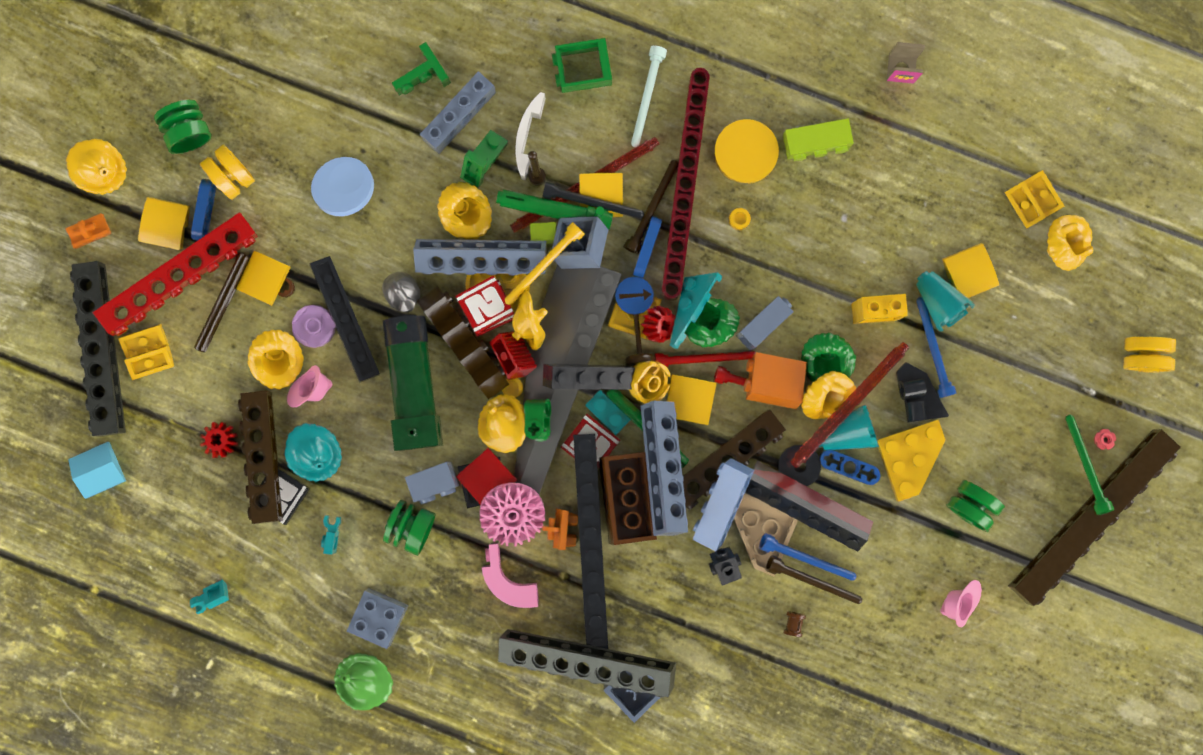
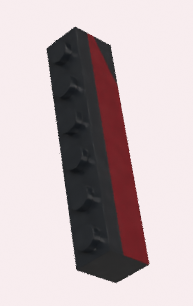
M757 460L752 468L755 471L745 493L857 552L868 541L873 521Z

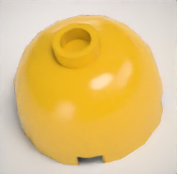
M657 361L636 363L633 366L635 372L632 375V390L629 389L631 395L644 404L651 401H660L665 397L670 386L667 383L668 377H670L668 368Z

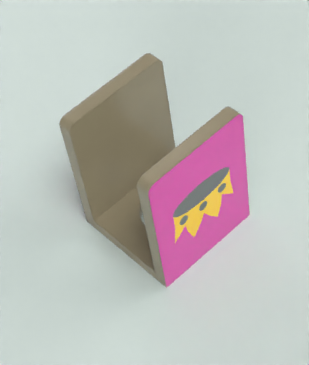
M897 42L889 53L887 81L914 84L923 74L922 69H916V62L919 55L925 49V45ZM903 62L908 68L896 67V65Z

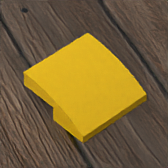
M1043 170L1004 192L1026 229L1065 207Z
M623 173L579 174L580 194L623 205ZM580 203V206H582V207H586V208H587V207L589 206V205ZM608 211L613 213V217H623V214Z
M147 197L141 217L138 241L175 250L183 249L184 232L189 223L190 206Z
M983 243L942 259L947 277L952 281L953 287L967 298L999 286L995 269Z
M253 251L236 290L272 306L291 267Z
M162 324L118 338L126 357L124 362L132 380L174 367L171 350Z
M672 374L666 401L675 403L676 419L709 425L717 383Z

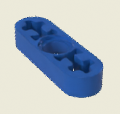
M202 179L200 182L191 229L193 240L201 239L209 231L216 193V186L209 179Z
M652 216L633 273L634 276L644 277L662 219Z
M825 450L819 455L821 466L827 470L867 485H874L880 480V471L873 465L833 450ZM832 454V459L840 461V457H842L843 459L839 463V470L836 469L837 464L829 463V465H826L827 461L824 460V457ZM847 461H852L855 464V470L851 474L844 471V464ZM860 465H863L861 468L863 471L869 472L872 469V474L875 475L874 479L870 478L867 481V476L859 474V478L856 477L860 471Z

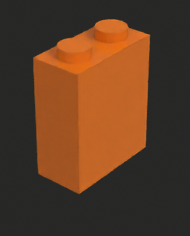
M756 352L752 359H748L746 371L749 372V378L746 379L744 384V392H747L746 400L797 409L803 401L807 362Z

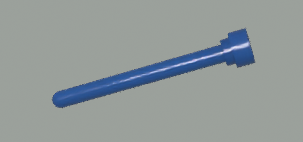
M918 297L916 303L940 385H938L939 389L937 390L939 398L957 394L955 386H952V383L948 381L928 309L923 298Z
M765 533L760 540L759 549L768 553L770 551L780 552L851 581H854L857 577L852 571L778 543V540L770 534Z

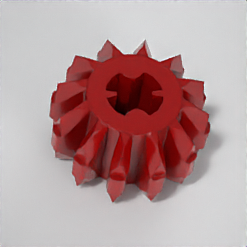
M654 306L651 309H647V315H642L644 322L640 324L644 327L642 333L646 335V339L657 343H664L665 340H670L676 318L672 314V310L662 306Z
M212 422L211 428L207 426L204 428L207 434L200 435V438L205 439V442H202L200 446L207 447L205 454L212 453L213 458H218L219 455L225 458L227 457V452H234L231 445H238V442L233 441V438H236L238 434L231 433L233 426L226 427V422H220L219 425L217 422ZM217 436H221V438H220V441L222 442L221 444H217V442H218V439L216 438Z

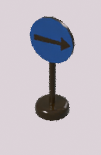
M641 277L624 279L619 283L615 294V299L620 309L634 316L637 354L626 357V366H634L639 362L655 361L653 354H642L639 314L644 313L650 308L654 293L651 285Z

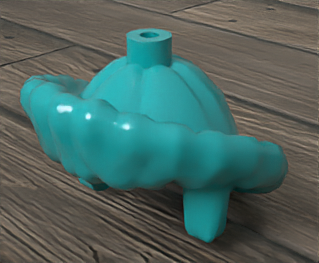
M304 423L301 426H296L288 435L284 452L288 467L301 478L315 482L324 481L337 473L342 460V451L336 436L323 426Z

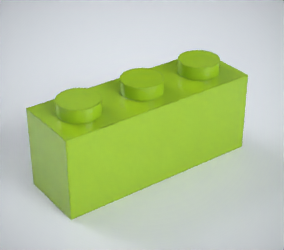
M849 118L787 129L783 133L787 160L801 161L810 155H814L816 158L827 155V152L832 151L840 154L847 152L854 144Z

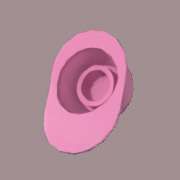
M312 366L290 387L287 395L288 405L294 408L300 406L305 401H320L332 387V381L320 373L318 366Z
M973 580L964 590L950 591L940 609L941 613L955 620L958 627H963L966 624L969 616L979 603L982 591L980 582Z

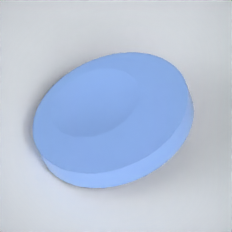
M339 157L328 161L316 172L311 184V193L316 204L322 211L333 216H348L358 212L369 202L374 191V179L368 167L360 160L352 157Z

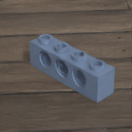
M478 71L420 133L423 141L440 154L496 93L494 85Z

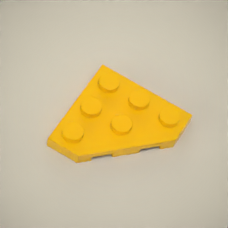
M934 420L877 440L878 449L897 502L920 494L945 442L939 420Z

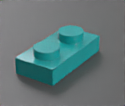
M601 390L585 405L615 435L630 421Z

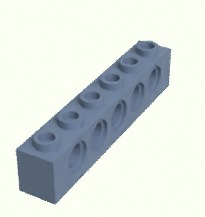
M416 239L413 249L415 272L423 274L444 273L447 275L454 273H465L467 275H474L476 273H486L488 275L509 274L513 276L529 274L546 256V241ZM434 256L440 257L441 260L435 259ZM455 257H461L463 260H458ZM477 257H483L485 260H479ZM499 257H504L507 260L502 261L499 259ZM524 257V258H527L528 260H527V261H523V260H521L520 258Z
M651 401L641 405L653 535L675 536L688 532L675 403Z

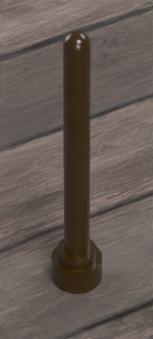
M530 151L528 153L531 166L529 180L533 185L540 186L546 181V174L539 166L537 153Z
M677 160L670 162L634 236L626 240L623 246L626 250L639 254L642 248L641 239L678 167Z
M771 555L767 561L766 571L774 575L783 573L856 604H861L863 601L862 597L785 565L779 557Z

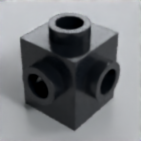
M730 546L720 548L716 552L709 554L712 560L711 563H708L713 576L717 575L721 586L742 578L738 567L742 565L738 553L733 554Z

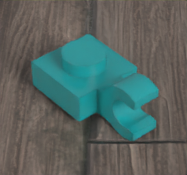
M325 515L323 523L328 531L322 537L321 548H324L323 554L332 555L337 551L338 530L342 520L341 517H336V523L332 525L329 522L330 515Z
M222 579L204 588L202 595L189 600L190 607H195L196 613L200 614L206 608L210 610L228 601L227 584Z

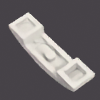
M542 92L533 99L526 109L517 132L516 162L522 180H526L530 165L528 155L524 154L532 117L541 119L546 98L545 93Z

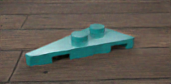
M718 272L684 277L670 346L674 349H678L680 344L683 343L687 336L684 334L690 322H696L704 309V305L709 301L712 296L709 292L714 283L722 280V275Z

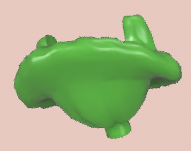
M351 654L344 658L336 669L334 676L336 692L340 699L354 710H370L386 702L388 696L392 693L393 680L391 674L388 672L386 665L373 655Z

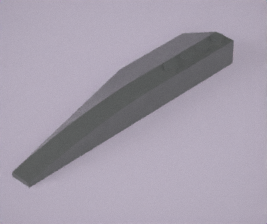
M557 264L541 308L547 310L546 316L540 321V325L545 332L544 342L538 350H533L529 346V353H531V357H533L537 367L526 376L523 408L526 400L549 399L552 408L550 416L551 432L549 438L543 442L525 437L523 444L517 448L514 477L517 479L515 483L527 485L538 494H540L579 390L551 389L542 386L543 364H589L621 279L620 273L602 266L600 268L561 269Z

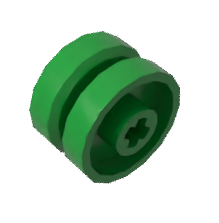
M963 480L957 488L958 493L963 498L952 496L946 506L968 524L984 532H989L994 522L988 514L999 516L1005 505L981 487Z

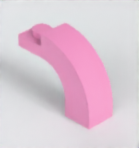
M490 543L489 549H485L486 562H490V565L482 567V573L488 588L498 599L511 606L520 608L538 607L537 583L518 584L509 580L501 568L499 543Z

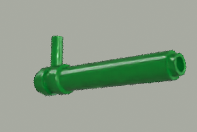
M505 189L503 191L498 190L496 203L500 204L501 207L555 219L599 217L608 230H610L613 213H609L608 210L600 206L597 208L588 206L586 208Z

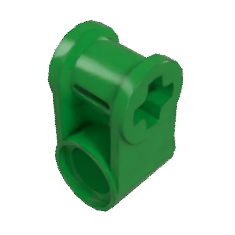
M549 399L525 401L524 431L528 438L539 442L549 438L552 411Z

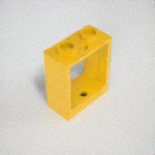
M906 294L861 297L851 303L853 324L897 321L908 316Z

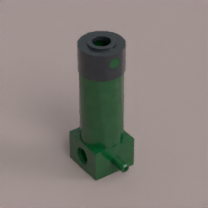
M400 315L382 320L395 420H391L394 451L444 446L440 416L436 415L426 318L423 315Z

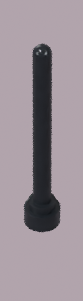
M546 181L542 198L550 200L551 198L559 197L593 207L600 206L605 210L639 219L644 216L642 210L559 189L553 182Z

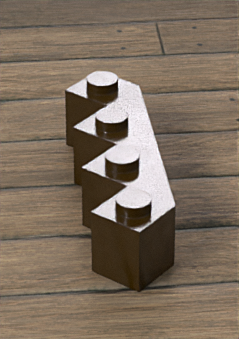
M437 286L419 299L417 303L489 400L509 385L505 379L506 374L502 366H496L487 354L490 349L484 341L481 340L479 342L469 329L471 324L465 315L460 317L451 303L454 300L447 291L443 293Z

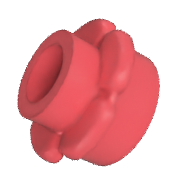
M1101 429L1100 432L1096 433L1094 442L1099 449L1110 450L1115 445L1116 436L1109 429Z

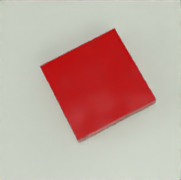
M487 448L456 476L480 505L486 494L493 488L501 484L515 483L517 481L490 448Z

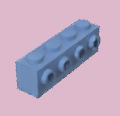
M733 459L720 465L717 471L719 478L717 482L712 484L709 490L711 497L709 501L704 503L701 509L703 516L701 520L696 522L693 531L696 532L693 537L694 541L715 552L723 545L755 470Z

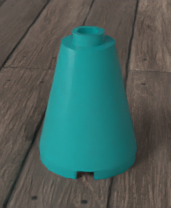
M925 271L917 278L916 286L939 332L944 331L942 328L944 325H947L949 328L968 314L966 309L969 306L972 309L974 308L975 304L973 301L934 271L930 273Z
M866 405L820 428L819 434L816 435L818 446H823L824 450L879 447Z

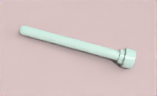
M660 46L650 47L651 65L631 145L633 147H638L640 144L659 64L666 57L667 49Z

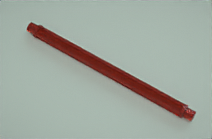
M656 137L645 140L644 143L594 173H615L646 153L652 152L655 147L660 145ZM580 182L566 189V191L580 194ZM556 197L555 199H554V198L550 199V200L559 201V202H563V203H566V202L569 201V200H566V199H563V198H559V197ZM527 213L517 218L514 223L510 224V227L516 233L521 229L524 230L530 223L537 221L543 216Z
M902 342L898 347H895L795 453V457L790 461L794 467L798 468L802 463H805L850 415L854 408L864 400L888 372L905 356L906 351L909 349L906 343Z

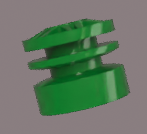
M181 100L171 103L158 110L154 115L159 131L164 134V143L171 154L193 151L208 143L212 138L207 123L202 121L203 114L195 100Z
M401 499L387 520L383 542L389 544L395 536L393 546L398 547L404 539L406 540L404 551L418 556L428 539L436 513L422 508L417 516L413 515L415 505L410 504L405 512L407 501Z

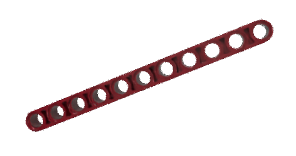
M702 67L692 71L688 86L661 288L662 296L669 301L679 297L683 283L710 80L709 72ZM701 76L705 82L698 84L694 81V78ZM699 97L702 103L699 105L693 104L691 99ZM690 118H697L699 124L693 126L688 120ZM692 138L697 144L694 147H690L685 141ZM690 159L693 161L694 166L687 168L683 165V161ZM688 180L691 183V187L684 189L680 186V182ZM685 201L688 204V208L681 210L677 207V203ZM676 222H683L686 229L677 231L674 224ZM673 243H680L683 250L681 252H674L671 245ZM670 264H677L680 272L673 274L669 271L668 266ZM674 285L677 288V293L669 295L665 287Z

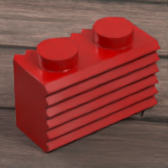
M515 331L499 333L490 341L508 380L526 377L537 367L523 338L517 341L512 336Z

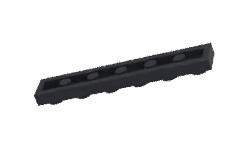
M328 256L311 262L309 266L358 382L361 383L379 376V370L331 257Z

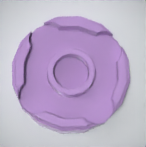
M304 306L297 311L292 320L294 337L306 347L317 348L324 346L332 339L336 327L331 315L322 306Z

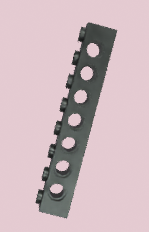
M99 261L71 264L70 279L74 284L75 291L72 297L77 308L75 321L79 326L78 344L82 349L80 363L85 373L83 386L87 390L85 404L90 415L88 428L92 436L126 433L114 336L107 333L92 313L110 301L106 266ZM91 281L92 287L87 291L86 284ZM94 302L95 307L93 311L89 312V304ZM96 323L97 330L92 333L91 326ZM98 344L100 350L98 354L95 355L93 350L95 345ZM101 365L102 373L98 376L96 369ZM101 387L105 389L103 397L99 396V389ZM104 408H106L108 411L107 417L105 419H103L101 416V412Z
M507 629L499 638L498 662L505 663L508 666L525 667L531 671H544L550 675L559 674L568 676L570 679H583L593 684H607L613 688L631 689L637 693L645 692L654 694L657 697H669L674 688L676 662Z

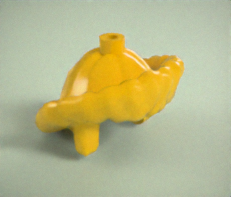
M95 138L77 142L68 152L66 162L69 178L79 189L93 194L105 195L106 193L118 190L124 183L127 172L126 162L122 159L121 153L108 141Z
M468 182L452 183L441 192L437 208L440 222L445 231H448L457 238L474 240L486 234L491 227L492 209L487 196L481 190Z
M1064 215L1051 223L1047 239V252L1057 267L1066 271L1074 270L1086 260L1087 256L1093 253V246H1091L1092 230L1089 227V223L1083 217L1077 215Z
M525 290L520 295L519 305L513 316L512 325L515 332L512 336L517 341L520 338L526 339L531 349L538 350L545 339V332L540 325V321L546 316L547 310L545 308L534 310L531 294L528 290Z
M270 330L259 334L252 341V345L249 347L247 364L254 378L260 381L262 385L269 389L275 388L280 390L290 386L296 380V377L302 370L304 355L299 343L288 332Z
M830 371L822 375L812 385L807 386L801 404L803 413L811 419L829 418L837 420L840 417L839 413L853 403V399L856 396V386L847 375L840 372Z
M500 394L488 400L486 405L483 406L477 428L479 438L487 447L498 452L509 453L515 451L523 444L526 437L524 431L525 413L523 405L514 396Z

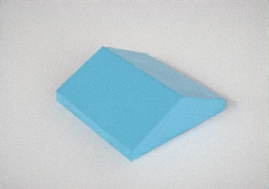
M106 442L68 459L72 480L85 499L126 481L110 442Z

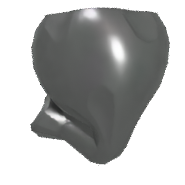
M395 272L390 274L383 282V294L393 309L401 312H410L414 309L415 304L420 298V289L409 274Z

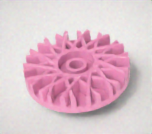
M521 483L501 484L490 490L481 502L479 510L481 528H483L484 533L487 532L489 539L492 538L493 542L498 540L500 545L505 543L508 546L509 543H514L516 547L518 542L522 545L526 539L530 542V537L534 539L535 533H540V528H542L543 521H545L543 501L539 494L527 485Z

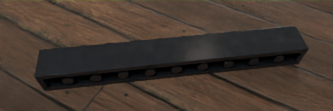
M595 433L573 435L586 645L609 649Z

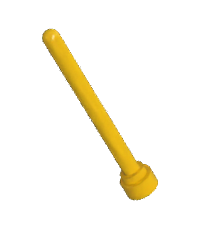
M574 222L566 228V235L505 298L506 304L511 305L572 241L580 240L585 235Z

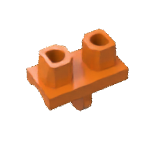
M102 213L86 220L78 221L77 224L65 228L74 249L112 234Z
M556 509L555 518H549V525L542 526V531H548L547 539L553 540V548L566 550V547L576 546V535L567 534V527L577 526L578 515L570 513L568 510Z

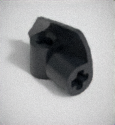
M905 362L896 374L900 397L905 403L907 423L948 417L949 414L927 373Z

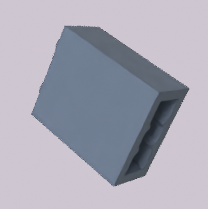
M779 296L776 297L736 337L750 351L753 350L793 313L791 303L784 297L782 299Z

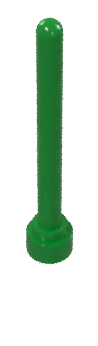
M1068 414L1065 420L1096 499L1094 501L1095 512L1097 515H1102L1114 511L1112 502L1105 498L1075 418L1073 415Z

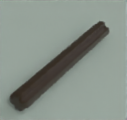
M242 253L238 254L194 345L196 350L204 353L207 351L250 257Z

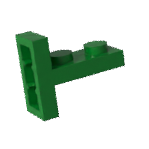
M427 42L419 45L427 61L392 82L399 96L410 93L414 86L419 83L428 82L433 74H436L443 87L451 83Z
M490 130L473 152L469 150L464 156L460 178L476 186L478 189L483 183L485 173L507 147L508 140Z

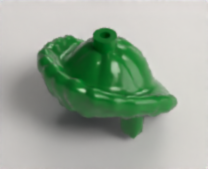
M710 298L704 305V309L696 322H690L684 334L687 335L691 342L703 348L721 345L733 337L734 333L738 330L740 324L738 310L728 301Z
M829 332L816 334L808 339L801 352V361L807 362L805 374L812 382L817 381L819 377L830 371L843 373L848 378L854 372L856 355L853 348L843 337H839L837 334Z

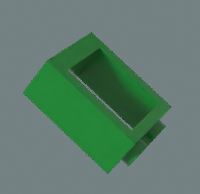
M606 38L555 46V53H551L553 66H558L559 74H555L556 86L561 87L562 93L612 85ZM598 51L602 78L566 83L562 56Z

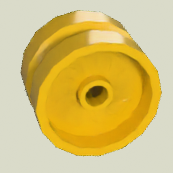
M224 144L215 150V156L221 164L212 157H207L200 163V166L212 183L231 200L241 193L239 186L234 180L246 188L255 182L251 173Z
M1164 337L1125 338L1124 349L1139 355L1124 357L1123 369L1147 373L1175 371V359L1161 354L1174 353L1176 351V339Z

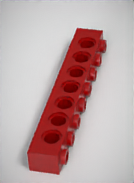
M239 212L92 313L108 334L120 336L128 330L127 326L133 322L139 323L147 317L146 313L152 309L155 311L164 306L165 300L171 296L172 298L179 296L184 291V287L199 282L202 279L201 276L207 271L211 273L220 267L219 263L226 259L228 261L238 254L237 251L242 247L248 248L256 242L255 238L258 236ZM230 234H237L238 239L234 243H228V236ZM219 246L220 251L217 255L212 256L209 254L211 247ZM196 258H200L202 261L201 265L198 268H192L191 262ZM176 271H183L181 280L174 281L173 274ZM159 283H164L165 285L162 293L155 292V286ZM146 296V303L138 306L136 303L137 298ZM122 308H126L128 311L127 316L119 319L118 312Z

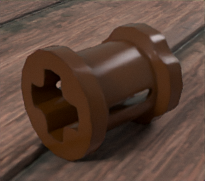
M787 611V626L783 633L802 637L801 629L806 615Z

